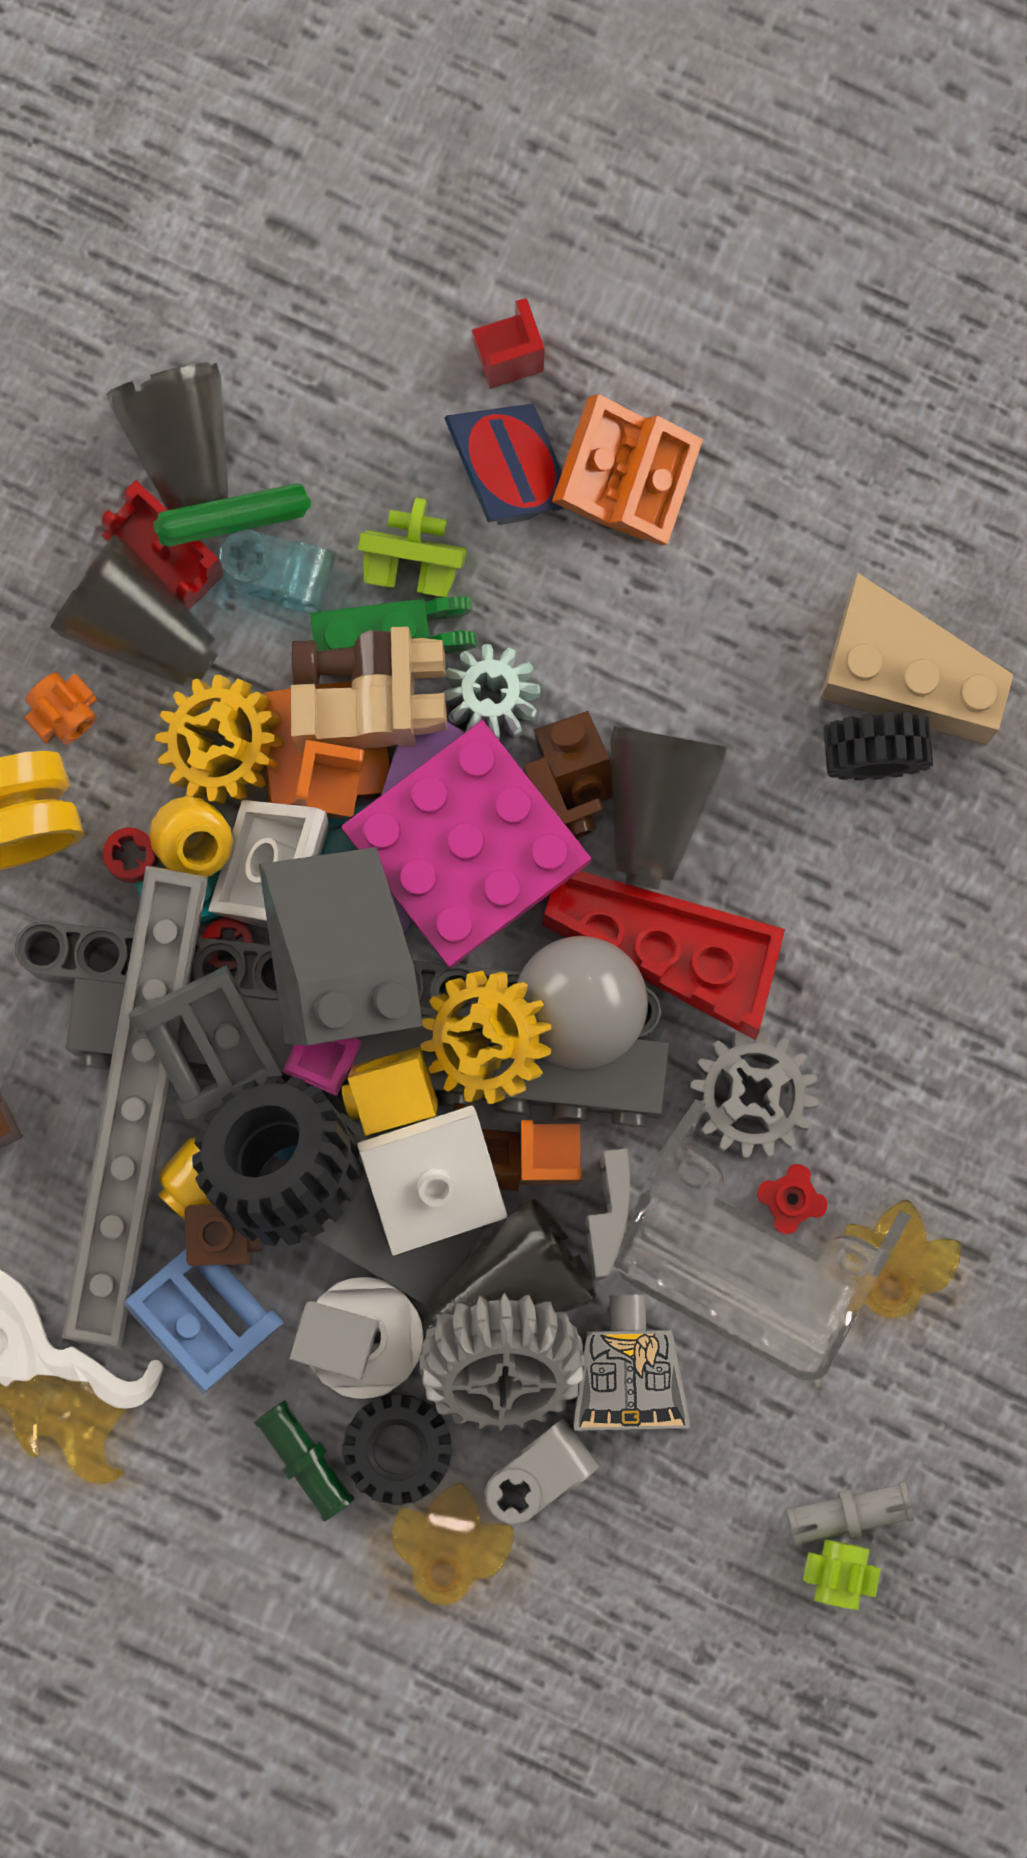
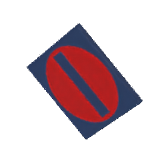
M533 403L452 414L444 417L487 522L498 521V525L526 521L541 513L565 509L552 502L562 470Z

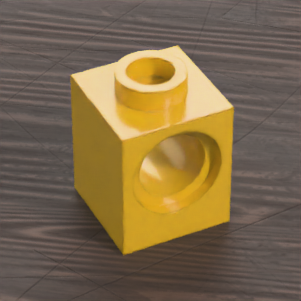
M421 1046L352 1065L347 1078L349 1084L342 1086V1095L348 1116L351 1121L360 1119L365 1136L436 1115L438 1099Z

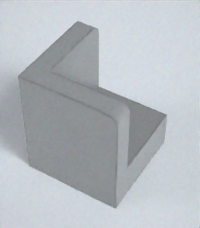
M309 1301L305 1304L289 1359L363 1380L380 1321Z

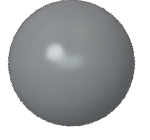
M573 936L559 939L535 953L519 975L517 983L525 982L528 984L527 992L523 999L527 1003L542 1000L544 1004L542 1009L535 1014L537 1022L551 1023L552 1030L539 1035V1043L545 1044L552 1049L551 1054L543 1057V1059L554 1065L574 1070H588L605 1066L624 1055L633 1046L642 1032L648 1008L646 986L636 964L614 944L589 936Z

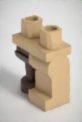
M391 627V632L374 631V629L364 632L352 647L319 651L318 645L314 640H297L292 642L294 685H291V737L299 754H303L306 740L356 749L382 748L398 744V747L416 746V735L447 730L445 694L415 695V679L445 677V648L443 640L412 639L409 627ZM320 675L351 676V688L316 689L315 686L320 681Z

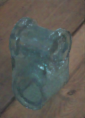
M240 530L232 533L225 539L220 548V562L222 564L224 580L232 590L240 594L272 601L295 611L305 613L321 611L335 560V555L332 552L311 543L288 541L253 530ZM246 553L256 555V564H251L248 572L238 570L237 561H243Z

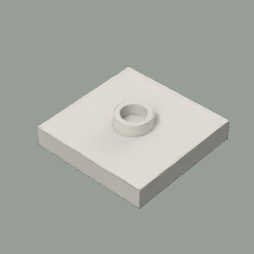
M473 1105L357 1143L392 1256L508 1218L480 1122Z

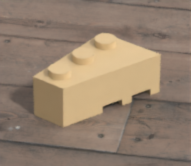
M857 573L848 594L820 699L877 715H882L883 712H893L894 714L912 712V715L917 713L924 714V717H929L930 729L987 745L999 731L1013 674Z

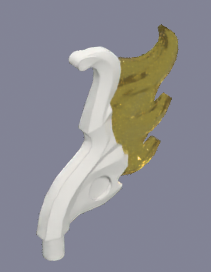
M0 1269V1407H4L13 1419L14 1431L20 1445L30 1456L36 1458L40 1456L36 1439L46 1435L57 1442L64 1452L68 1466L77 1476L88 1482L98 1484L113 1482L126 1473L124 1469L108 1465L105 1456L107 1437L129 1408L140 1406L153 1396L163 1374L164 1363L161 1360L151 1361L142 1378L137 1381L128 1382L118 1378L95 1359L74 1346L63 1350L55 1348L48 1341L35 1301L21 1283Z

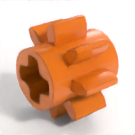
M55 672L43 678L27 694L25 702L31 707L32 711L24 716V719L45 744L56 736L64 745H68L81 737L96 721L97 716L89 707L98 699L77 674L72 675L65 681L58 672Z

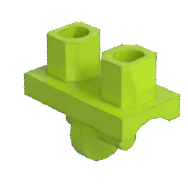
M416 497L411 513L391 509L389 512L387 526L408 530V537L366 529L365 532L360 533L357 550L365 551L363 559L364 583L394 588L397 582L400 558L422 562L417 592L447 597L455 580L457 568L461 569L465 565L467 548L422 540L423 533L444 537L447 519L426 516L428 500Z

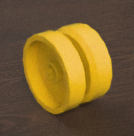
M33 751L0 757V870L45 859L77 844L85 836L75 804L59 800L69 788L70 783L63 759L58 752Z

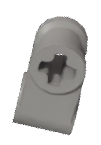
M562 1417L523 1447L519 1455L493 1474L487 1481L484 1490L485 1504L489 1512L500 1521L508 1524H521L531 1519L553 1500L561 1498L595 1472L600 1465ZM507 1480L513 1485L525 1483L528 1490L521 1496L526 1504L522 1510L517 1511L511 1506H507L502 1510L499 1508L497 1501L503 1496L499 1485L503 1481Z

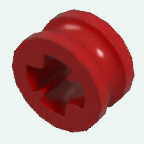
M126 827L116 830L108 837L104 844L102 856L105 866L116 879L124 883L135 884L144 881L146 867H157L158 857L152 850L150 837L138 828ZM129 841H134L140 851H146L144 862L137 859L139 867L133 870H127L122 861L115 860L117 850L125 852L122 844Z
M230 918L216 920L207 927L202 935V938L221 940L222 931L234 930L236 931L234 934L236 940L243 937L244 942L254 943L252 934L247 926L240 921ZM218 955L208 962L216 969L226 965L229 971L237 969V962L234 958L231 961H222Z

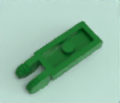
M466 596L442 597L425 602L424 598L310 613L313 640L317 643L319 651L352 647L364 632L373 629L374 631L391 632V627H409L412 639L443 640L445 654L467 651L477 646L476 633L471 631L458 630L440 633L433 637L429 636L428 621L459 618L472 613L471 598Z

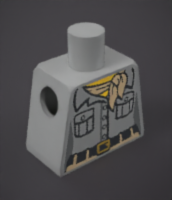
M609 1295L610 1331L585 1332L583 1345L585 1370L583 1371V1381L578 1386V1396L575 1399L572 1420L573 1430L690 1428V1417L672 1330L646 1331L645 1295Z

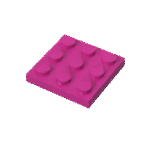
M483 720L341 826L343 833L357 850L377 848L391 895L449 970L589 865L592 859Z

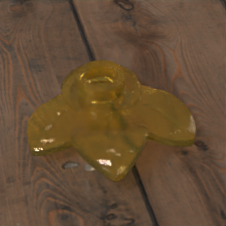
M903 1200L884 1212L877 1222L874 1231L858 1224H847L841 1241V1254L845 1267L862 1281V1295L866 1305L881 1317L899 1318L909 1314L916 1308L922 1294L942 1290L948 1285L959 1265L961 1243L953 1239L927 1241L926 1231L918 1211L912 1202ZM887 1277H893L901 1284V1294L895 1300H889L881 1293V1283Z
M456 1483L439 1494L430 1506L427 1516L410 1508H399L392 1529V1539L396 1553L413 1567L412 1577L417 1592L425 1600L436 1605H449L459 1601L470 1589L472 1581L495 1575L504 1565L511 1551L514 1534L511 1525L501 1523L480 1525V1514L476 1501L463 1483ZM439 1562H447L454 1569V1579L447 1585H439L431 1577L433 1566Z

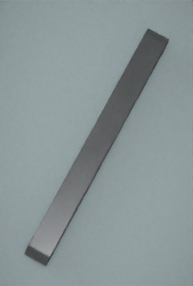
M48 921L34 922L24 927L18 934L15 942V955L20 965L37 979L46 982L74 984L75 978L125 984L135 931ZM197 937L189 984L207 975L208 962L218 955L220 957L227 956L234 958L237 962V972L234 980L243 997L278 1000L277 991L271 990L265 985L266 972L273 965L270 945ZM44 938L58 939L60 952L55 961L45 966L35 965L32 960V951L38 941ZM103 944L117 946L119 950L117 964L106 972L93 971L90 966L92 952ZM412 960L415 969L421 1016L427 1017L437 1016L438 1012L432 1007L429 1000L432 996L440 995L445 983L450 980L462 978L466 982L467 974L477 971H484L488 980L491 974L505 972L508 979L507 988L517 983L521 973L518 971L456 965L449 970L443 963ZM647 987L649 1022L643 1027L638 1037L639 1040H645L650 1037L655 1031L661 1016L660 1002L656 994ZM479 997L473 998L472 1002L467 1007L461 1009L458 1015H470L471 1005L478 1003Z

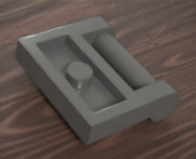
M227 965L161 998L144 1002L133 1009L128 1015L136 1031L144 1032L180 1097L176 1104L185 1120L195 1119L210 1112L211 1109L214 1110L224 1105L221 1099L230 1092L235 1096L244 1091L243 1084L256 1080L259 1085H264L268 1076H282L281 1067ZM179 1015L182 1016L216 1082L208 1086L200 1085L167 1021Z

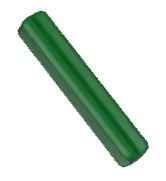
M291 484L163 511L158 514L157 520L153 522L154 532L158 534L160 544L170 547L302 518L306 515V510L311 507V499L306 495L303 485Z

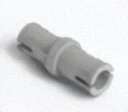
M905 1482L854 1495L848 1489L838 1492L839 1498L796 1508H786L795 1547L802 1546L801 1544L844 1534H848L849 1539L862 1537V1530L906 1520L908 1522L914 1520Z

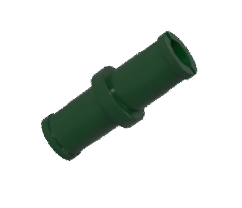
M284 1400L258 1418L254 1424L260 1428L286 1465L281 1470L288 1480L293 1477L296 1479L320 1513L321 1519L325 1522L347 1507L355 1498L352 1493L348 1492L323 1455L327 1450L321 1442L314 1444L288 1407L287 1401Z

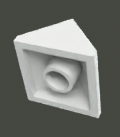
M242 800L232 831L233 845L231 854L220 871L208 911L216 915L268 929L259 864L321 855L330 828L326 812L315 807Z

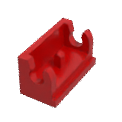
M135 480L124 491L126 502L123 507L115 514L110 510L104 513L101 522L105 532L102 534V537L185 615L224 576L219 558L200 540L170 547L160 544L158 534L154 532L153 522L157 520L160 512L168 510Z

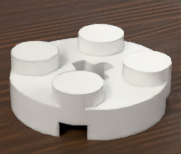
M358 1277L337 1283L319 1297L317 1303L380 1321L377 1331H380L381 1342L375 1343L372 1346L363 1380L310 1366L322 1383L343 1396L367 1399L385 1395L409 1378L419 1361V1356L422 1354L424 1334L419 1313L403 1292L383 1280Z

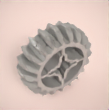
M505 1293L499 1300L487 1301L479 1295L477 1304L471 1307L457 1303L454 1315H438L437 1326L426 1330V1339L422 1345V1355L419 1356L420 1374L422 1375L423 1388L426 1391L427 1400L433 1401L436 1404L439 1414H451L454 1424H462L470 1420L473 1422L476 1430H480L485 1425H496L501 1432L505 1425L517 1424L522 1429H525L527 1421L532 1419L547 1422L549 1411H565L566 1400L578 1396V1386L583 1381V1371L585 1370L582 1339L578 1335L577 1327L572 1326L569 1322L567 1313L554 1312L550 1301L534 1305L529 1295H525L518 1301L509 1300Z

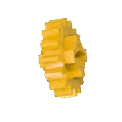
M214 675L212 687H210L208 683L200 679L192 680L193 695L189 697L176 691L173 697L179 706L175 713L162 711L160 717L169 723L170 726L168 732L155 734V741L168 745L169 751L163 753L158 758V762L160 765L168 768H176L172 772L169 781L179 787L188 785L186 795L203 799L207 794L209 801L216 804H224L228 792L232 798L241 801L247 799L245 785L250 783L263 788L266 782L260 774L262 768L265 766L277 769L279 765L277 760L269 756L270 748L284 745V739L271 734L270 728L276 726L281 721L280 715L272 711H263L270 699L267 695L258 691L251 694L252 685L237 678L231 685L229 678L222 675ZM211 706L209 711L200 714L204 709ZM249 722L252 728V739L248 730ZM209 731L216 735L217 733L224 735L225 740L234 743V748L224 745L218 746L214 743L213 739L205 736V732ZM187 743L191 751L190 756L188 754ZM241 764L236 770L227 774L229 768Z
M477 971L467 974L466 982L462 978L448 981L445 985L449 996L440 994L432 996L429 1000L432 1007L438 1012L437 1016L422 1019L423 1027L433 1031V1039L421 1043V1050L435 1051L437 1060L429 1066L428 1070L431 1074L444 1070L449 1075L444 1085V1089L447 1092L465 1086L464 1098L467 1102L479 1100L484 1094L488 1104L504 1100L506 1093L511 1097L526 1091L523 1079L531 1081L539 1078L543 1073L534 1062V1059H540L551 1054V1048L539 1043V1035L552 1030L551 1023L537 1022L535 1014L544 1006L542 1000L527 1003L523 999L528 988V984L525 982L516 983L507 988L508 979L505 972L491 974L487 980L484 971ZM479 997L478 1003L471 1005L470 1015H458L461 1008L468 1001ZM483 1027V1035L474 1029ZM488 1038L491 1039V1042L497 1043V1044L489 1047V1039H488ZM502 1059H515L503 1074L493 1076L494 1071L500 1069Z

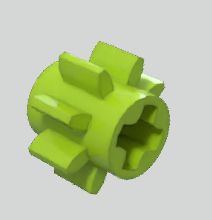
M825 1539L822 1555L808 1552L803 1581L816 1585L814 1601L859 1610L861 1595L876 1597L881 1568L867 1564L870 1549Z

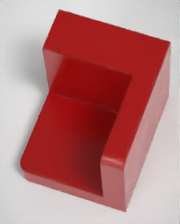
M527 298L515 301V316L472 329V339L490 389L544 372L545 348Z

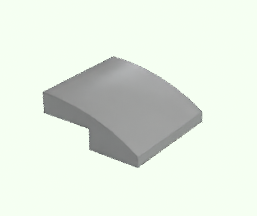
M628 1148L604 1151L599 1159L607 1213L588 1215L584 1221L592 1280L604 1279L609 1275L623 1240L630 1199Z

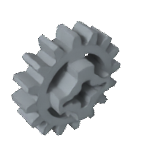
M766 1030L759 1031L754 1043H747L743 1033L735 1032L733 1034V1048L728 1049L719 1040L716 1041L711 1048L717 1060L712 1062L708 1059L700 1058L696 1064L700 1072L706 1075L705 1080H695L689 1084L690 1091L702 1094V1101L691 1106V1114H706L709 1120L700 1130L702 1136L717 1131L722 1135L718 1150L724 1152L733 1142L740 1144V1157L746 1160L750 1157L754 1146H760L761 1152L766 1159L774 1156V1141L779 1140L788 1149L794 1146L796 1141L790 1130L794 1127L798 1130L807 1131L812 1123L807 1117L802 1115L803 1109L816 1108L819 1104V1099L805 1095V1088L817 1082V1076L813 1074L802 1075L799 1067L804 1064L808 1057L805 1053L798 1054L793 1058L785 1054L789 1045V1039L786 1037L782 1038L775 1047L767 1045L768 1037ZM759 1056L774 1062L775 1065L769 1070L750 1067L745 1059H741V1057ZM721 1071L729 1087L727 1101L717 1108L714 1098V1087ZM742 1081H746L751 1087L757 1086L759 1083L765 1086L767 1092L761 1098L765 1108L761 1109L756 1103H751L746 1107L741 1102L740 1097L746 1091L741 1083ZM790 1081L793 1096L792 1105L788 1116L785 1117V1112L779 1105L781 1087ZM739 1119L754 1121L763 1130L765 1129L766 1133H744L730 1125Z

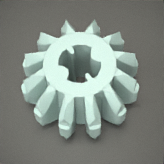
M490 644L482 646V661L477 662L468 651L460 654V662L465 672L448 668L445 673V680L455 687L442 692L445 694L446 705L456 707L448 715L449 723L453 726H459L470 720L466 729L467 732L483 720L498 740L500 739L499 728L503 726L509 735L514 738L519 737L522 734V728L516 717L526 721H533L537 710L527 701L540 697V686L526 682L533 674L532 665L530 663H523L512 669L516 652L511 648H507L503 652L500 661L493 660V648ZM487 685L492 691L502 688L501 702L494 704L489 698L480 702L481 687Z

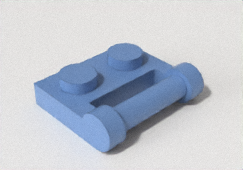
M186 1249L124 1302V1306L203 1395L284 1324L273 1309L267 1313L225 1265H188ZM196 1268L249 1329L238 1337L186 1279L185 1275Z

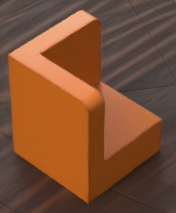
M306 740L295 805L319 808L326 812L328 818L350 820L354 815L365 751Z
M521 1120V1185H580L582 1181V1168H580V1124H533V1120Z

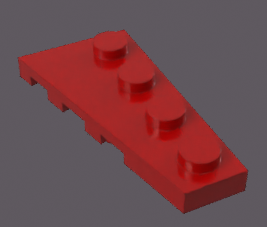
M579 871L550 893L542 921L543 926L565 938L589 936L614 944L632 959L639 969L643 980L756 1040L760 1031L785 929L584 871Z

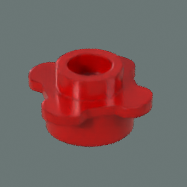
M791 1165L787 1169L785 1176L774 1182L766 1180L759 1185L757 1190L758 1200L762 1204L767 1205L771 1215L775 1218V1229L782 1234L794 1233L798 1228V1224L810 1217H822L828 1207L826 1197L817 1194L810 1182L811 1172L804 1165ZM791 1193L798 1197V1202L795 1205H790L787 1202V1196Z

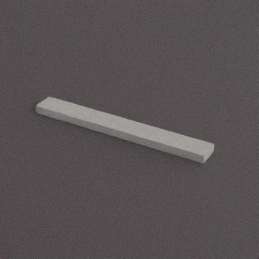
M153 866L146 867L62 1338L117 1349H121L124 1345L130 1313L124 1306V1302L134 1291L171 1081L144 1032L136 1031L128 1015L133 1009L144 1002L161 998L189 984L208 881L206 876ZM181 1015L167 1021L177 1043L179 1042L183 1020Z

